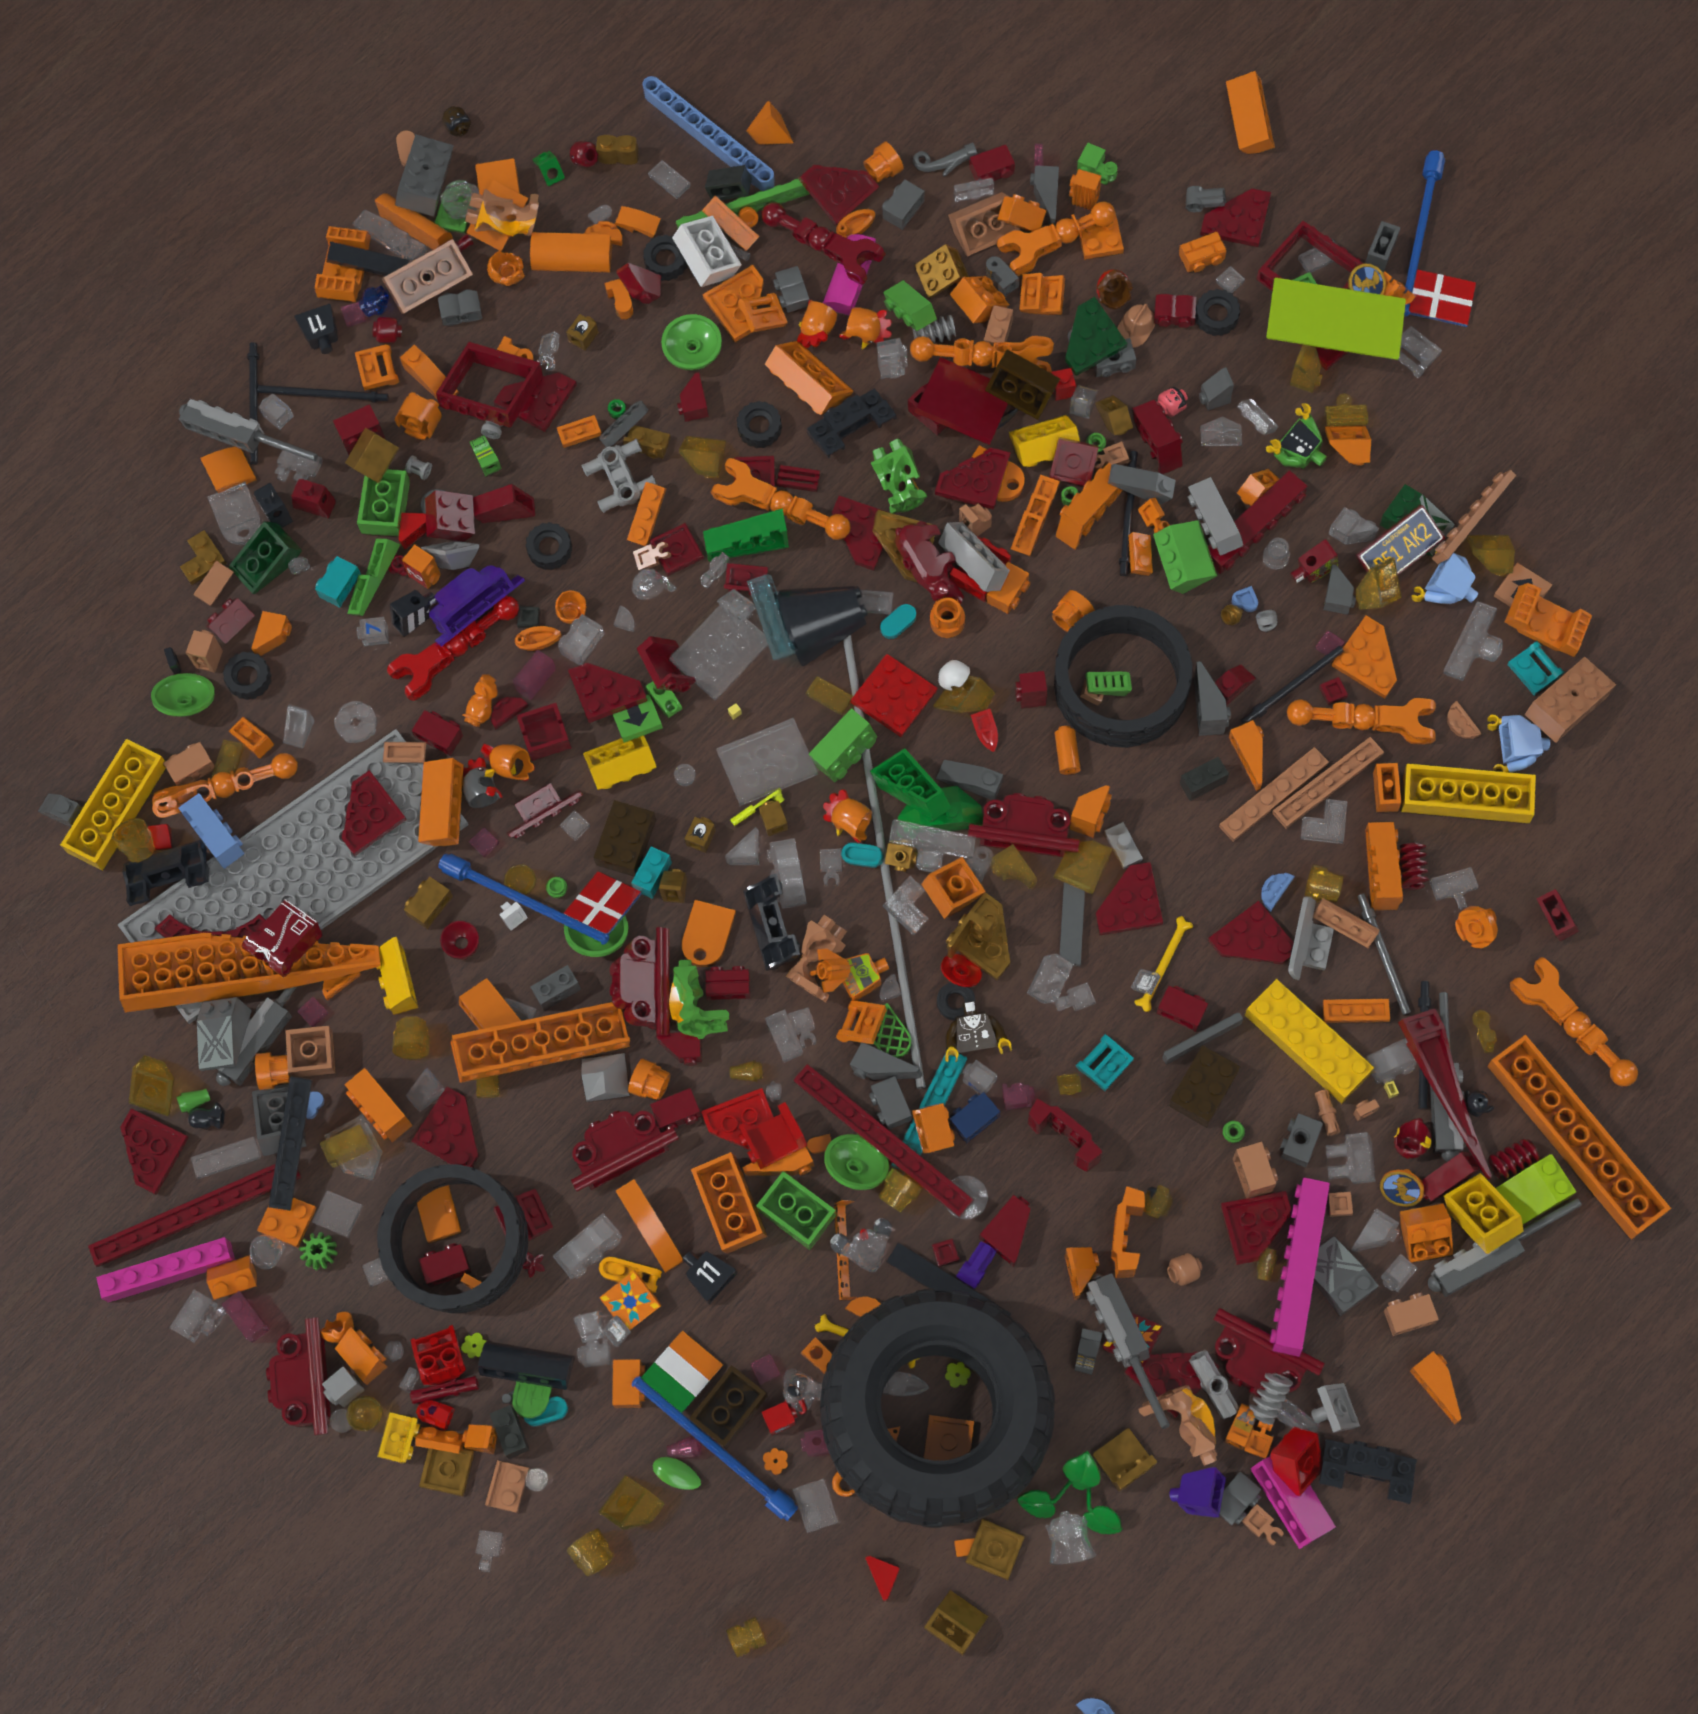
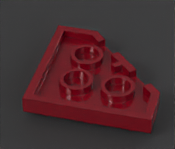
M812 165L798 177L799 181L834 225L838 224L879 187L870 174L863 170L857 171L846 168Z
M1251 188L1226 202L1225 206H1219L1206 213L1200 236L1218 232L1221 240L1259 247L1271 192Z
M561 373L543 376L517 418L546 432L577 386L576 381ZM523 382L504 386L494 400V406L506 410Z
M989 448L983 454L975 458L971 457L958 464L954 469L940 473L935 495L973 505L979 503L981 507L994 510L1011 452Z
M838 496L832 515H844L850 522V532L843 540L852 555V559L855 565L874 571L884 549L873 533L875 515L877 510L881 509Z
M585 663L568 670L589 723L647 702L639 680L590 663Z
M370 770L352 782L350 801L348 802L345 816L346 822L341 839L352 854L356 856L407 820Z
M1151 862L1130 865L1097 910L1095 916L1099 936L1163 925Z
M1259 901L1208 938L1209 943L1221 957L1243 958V960L1267 961L1281 965L1291 958L1294 944Z
M447 1086L415 1134L412 1143L447 1164L473 1167L479 1155L465 1096Z
M131 1108L120 1129L125 1140L128 1159L134 1174V1181L137 1186L157 1195L189 1137Z
M1286 1191L1221 1203V1211L1236 1265L1259 1261L1290 1217L1291 1207Z
M1197 1352L1149 1355L1150 1358L1147 1359L1143 1369L1157 1397L1171 1389L1173 1390L1185 1385H1189L1193 1395H1196L1201 1390V1381L1189 1362L1191 1356ZM1214 1362L1216 1368L1219 1369L1220 1366ZM1129 1366L1124 1371V1374L1143 1389L1133 1367ZM1166 1410L1174 1418L1180 1414L1176 1410Z

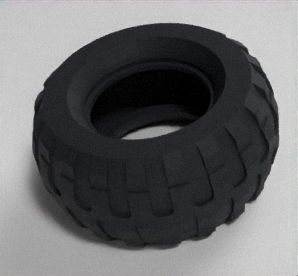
M922 1289L903 1296H895L862 1315L834 1349L823 1378L820 1399L821 1424L826 1447L838 1473L856 1492L857 1496L869 1506L876 1508L894 1520L928 1528L961 1526L976 1522L1009 1504L1010 1501L1025 1489L1041 1466L1054 1428L1055 1394L1053 1384L1051 1383L1045 1358L1031 1340L1029 1333L1018 1321H1014L996 1304L987 1300L983 1301L972 1297L969 1293L957 1290L936 1291L934 1289ZM926 1356L950 1357L969 1366L984 1382L992 1402V1424L984 1440L969 1453L951 1460L935 1461L923 1459L902 1448L889 1433L881 1411L883 1391L895 1372L915 1359Z

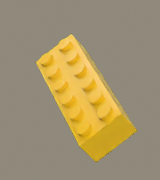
M126 739L60 846L68 854L103 871L166 769L163 764L166 761L163 757Z
M1406 764L1403 772L1401 812L1530 823L1534 816L1536 775Z
M1278 979L1246 1010L1245 1016L1325 1090H1328L1341 1104L1365 1081L1374 1069L1366 1059Z

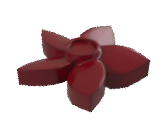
M527 1252V1261L524 1263L523 1269H528L530 1278L534 1276L536 1271H545L544 1266L540 1264L543 1260V1254L537 1255L534 1258L531 1253Z

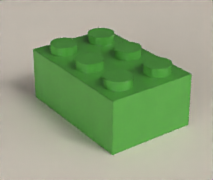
M387 469L380 483L364 476L357 520L361 534L399 536L401 513L406 511L410 480L406 471Z
M851 708L808 755L816 767L835 783L846 775L847 769L852 764H856L861 759V754L866 749H870L875 744L877 735L870 723Z
M784 1171L756 1205L759 1213L809 1250L812 1249L837 1216L834 1208Z

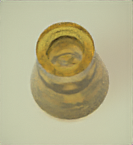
M755 1060L730 1067L731 1079L757 1082L758 1079L763 1077L762 1064Z
M1267 1248L1259 1261H1257V1279L1271 1280V1275L1278 1258L1276 1256L1277 1250Z

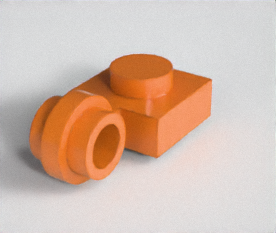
M1150 498L1138 509L1147 527L1155 526L1154 533L1170 526L1167 521L1160 520L1165 514L1156 498Z
M1259 1421L1257 1427L1261 1428V1431L1258 1432L1252 1429L1244 1451L1265 1459L1273 1437L1266 1435L1265 1432L1266 1430L1271 1431L1273 1424L1269 1425Z

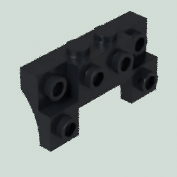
M874 388L860 397L858 394L854 397H848L837 407L829 408L823 414V419L807 428V434L829 459L833 453L840 449H845L841 439L870 423L871 418L881 428L882 424L887 421L895 420L896 414L888 402L883 400Z
M202 839L124 863L122 872L126 885V901L129 906L149 901L150 889L181 879H185L188 888L209 882L210 868L206 863L207 847Z
M777 874L769 875L764 880L747 887L743 891L766 971L778 969L785 962L793 961L800 955V944L796 941L794 934L787 935L777 902L783 890L782 883L778 880Z
M1328 1439L1325 1440L1319 1479L1320 1485L1323 1484L1342 1489L1346 1473L1381 1482H1389L1387 1500L1411 1504L1417 1459L1395 1455V1453L1390 1452V1448L1377 1446L1376 1449L1367 1447V1443L1361 1441H1354V1444H1346Z

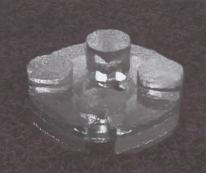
M464 180L451 182L446 186V190L441 195L443 209L452 219L466 218L468 209L478 210V208L469 206L472 193L479 194L478 188ZM462 196L463 199L466 198L464 202H457L459 200L458 197Z
M352 701L344 704L339 709V713L334 719V725L340 737L345 739L347 743H359L376 733L377 717L369 705L367 706L359 701ZM354 718L361 720L358 726L350 725V723H353Z

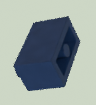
M984 1092L980 1095H973L967 1101L969 1103L963 1109L959 1107L951 1114L950 1125L966 1144L1000 1117V1110Z

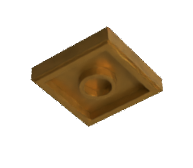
M429 1448L419 1487L464 1497L475 1452L461 1449L458 1454Z
M982 1519L965 1563L1008 1580L1025 1536Z

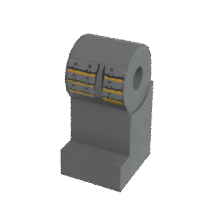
M994 256L987 260L986 275L996 281L998 291L1007 296L1019 287V277L1001 258Z
M1082 1329L1074 1371L1092 1375L1102 1333Z

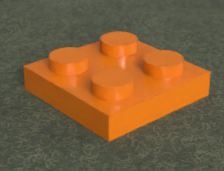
M1116 215L1113 223L1109 226L1100 227L1095 224L1082 230L1083 237L1080 238L1084 260L1124 253Z
M293 1198L291 1211L269 1208L268 1206L257 1231L299 1248L316 1211V1207L296 1198Z

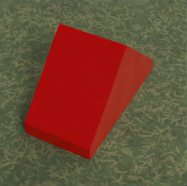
M401 513L399 541L405 550L427 532L426 513Z
M872 1556L865 1557L882 1600L886 1602L890 1597L900 1568Z

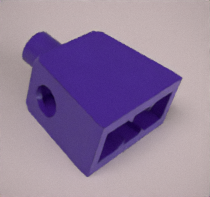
M1216 1467L1186 1473L1182 1476L1180 1487L1170 1489V1499L1172 1502H1178V1505L1188 1514L1219 1518L1226 1478Z

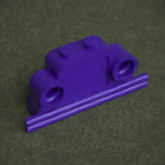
M493 565L483 568L480 572L473 568L465 570L435 595L438 605L431 609L429 616L435 623L437 630L440 633H444L435 640L436 643L442 647L525 581L524 578L517 575L510 581L503 569L496 568Z

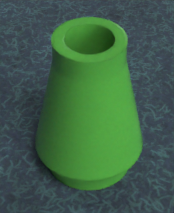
M207 1089L184 1092L176 1097L182 1113H190L191 1110L211 1101Z

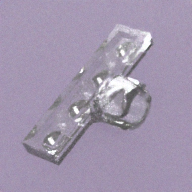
M1477 601L1443 670L1445 675L1464 681L1475 658H1482L1490 662L1498 659L1503 648V640L1487 633L1497 613L1496 607Z
M894 819L892 821L889 842L917 848V868L927 872H934L942 867L944 854L971 859L974 854L976 838L968 837L966 834Z

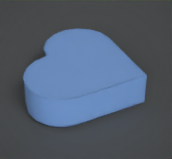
M1252 586L1239 590L1232 595L1231 602L1233 605L1243 608L1246 612H1254L1257 609L1258 599Z
M319 1092L310 1093L306 1119L315 1118L318 1109L325 1103L324 1097Z

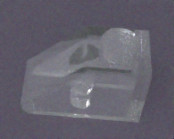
M1376 1209L1351 1250L1357 1252L1385 1246L1389 1240L1393 1242L1400 1232L1396 1229L1399 1222Z

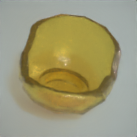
M525 864L514 865L506 872L504 884L523 895H528L536 887L537 878L535 872Z
M360 1396L348 1406L346 1413L348 1424L354 1430L368 1431L381 1421L383 1409L381 1403L374 1397Z

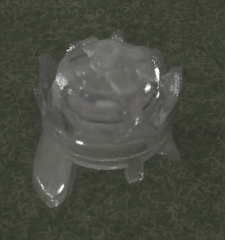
M1069 1511L1060 1512L1059 1518L1051 1521L1050 1527L1048 1524L1045 1525L1052 1543L1050 1564L1064 1565L1094 1558L1097 1555L1087 1536L1088 1530L1085 1516L1081 1517L1078 1514L1069 1515Z

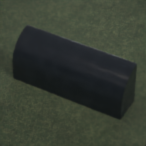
M486 1341L480 1355L478 1370L480 1376L567 1390L575 1356Z

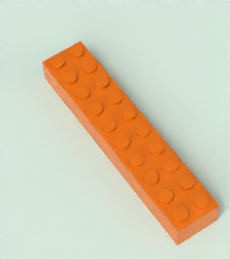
M1526 1034L1490 1061L1487 1067L1631 1240L1671 1209Z

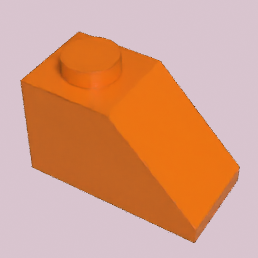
M1269 469L1250 474L1237 494L1241 496V500L1245 504L1252 506L1279 478Z
M262 611L251 648L254 654L262 656L286 641V637L290 635L292 629L287 616Z
M469 1425L468 1430H465L463 1433L462 1443L465 1444L464 1447L467 1450L494 1454L498 1435L492 1426Z

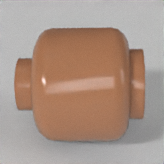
M1186 1253L1171 1259L1167 1272L1173 1283L1183 1286L1199 1279L1202 1264L1198 1258Z

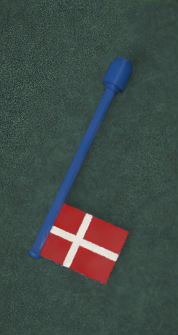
M1433 150L1425 158L1422 175L1427 182L1405 284L1407 289L1404 291L1406 293L1409 290L1416 297L1411 303L1405 305L1404 317L1411 314L1467 327L1476 282L1417 269L1434 185L1437 180L1442 178L1445 165L1444 154Z
M444 854L439 862V869L444 874L459 881L467 878L601 942L602 945L608 943L610 939L609 934L641 895V891L598 871L567 910L561 913L473 871L470 867V862L454 854Z

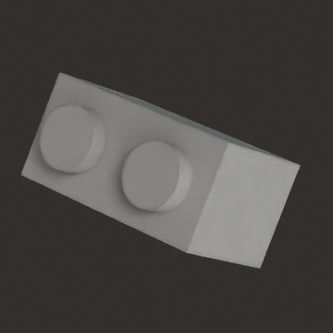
M345 1367L340 1368L322 1383L326 1389L323 1393L328 1400L335 1405L340 1404L343 1407L347 1406L365 1391L354 1375Z

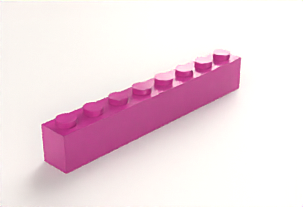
M1303 1177L1301 1185L1297 1184L1294 1197L1298 1198V1203L1293 1205L1291 1218H1295L1294 1225H1290L1288 1231V1238L1291 1239L1290 1246L1287 1245L1285 1249L1284 1259H1288L1287 1267L1283 1266L1280 1278L1284 1280V1285L1279 1287L1277 1300L1281 1301L1280 1309H1275L1273 1321L1277 1322L1276 1330L1272 1329L1270 1343H1274L1272 1351L1299 1357L1303 1348L1330 1185L1328 1182Z

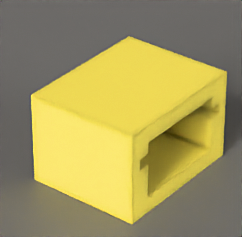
M737 704L728 708V713L733 720L742 714Z
M1394 1081L1384 1085L1389 1099L1399 1094Z

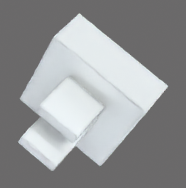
M506 902L500 906L504 911L499 915L510 930H513L528 918L517 902L513 905Z

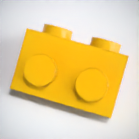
M390 1412L377 1457L402 1464L406 1463L407 1459L410 1460L414 1446H410L412 1438L417 1437L420 1424H416L418 1418Z

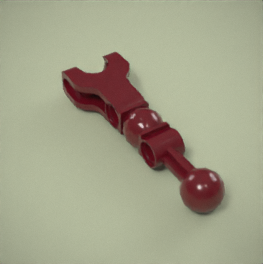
M768 203L762 210V220L767 226L774 228L782 225L793 231L792 235L798 242L811 246L815 251H823L824 255L842 264L848 278L858 284L863 285L868 279L866 271L861 265L869 260L881 262L886 256L884 249L868 238L852 241L840 234L831 232L826 227H818L817 223L806 217L800 222L786 215V210L780 203Z

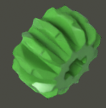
M319 1232L316 1238L312 1233L310 1234V1241L303 1239L306 1246L300 1247L299 1250L304 1253L300 1258L306 1261L305 1265L307 1267L313 1265L314 1270H318L320 1264L324 1269H327L326 1262L329 1261L333 1264L334 1260L331 1256L338 1255V1252L333 1250L337 1244L336 1242H331L332 1237L330 1235L324 1237V1234ZM317 1248L321 1249L322 1253H316L315 1250Z

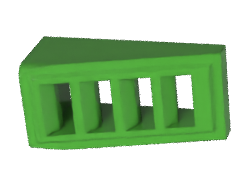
M1129 672L1086 673L1088 693L1124 697L1132 690ZM1095 679L1098 680V687H1096Z

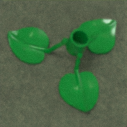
M1088 1451L1068 1460L1064 1464L1063 1472L1068 1478V1482L1054 1499H1051L1050 1495L1042 1490L1025 1492L1017 1499L1019 1505L1031 1515L1038 1518H1049L1056 1511L1053 1504L1057 1503L1068 1487L1073 1484L1074 1488L1078 1490L1087 1489V1510L1089 1512L1083 1514V1521L1088 1528L1100 1534H1115L1123 1529L1121 1520L1115 1511L1105 1506H1096L1094 1509L1091 1506V1487L1099 1484L1101 1476L1094 1459Z

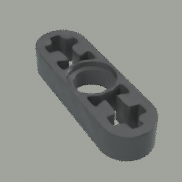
M643 401L634 403L601 434L599 439L605 447L615 444L648 412V408Z

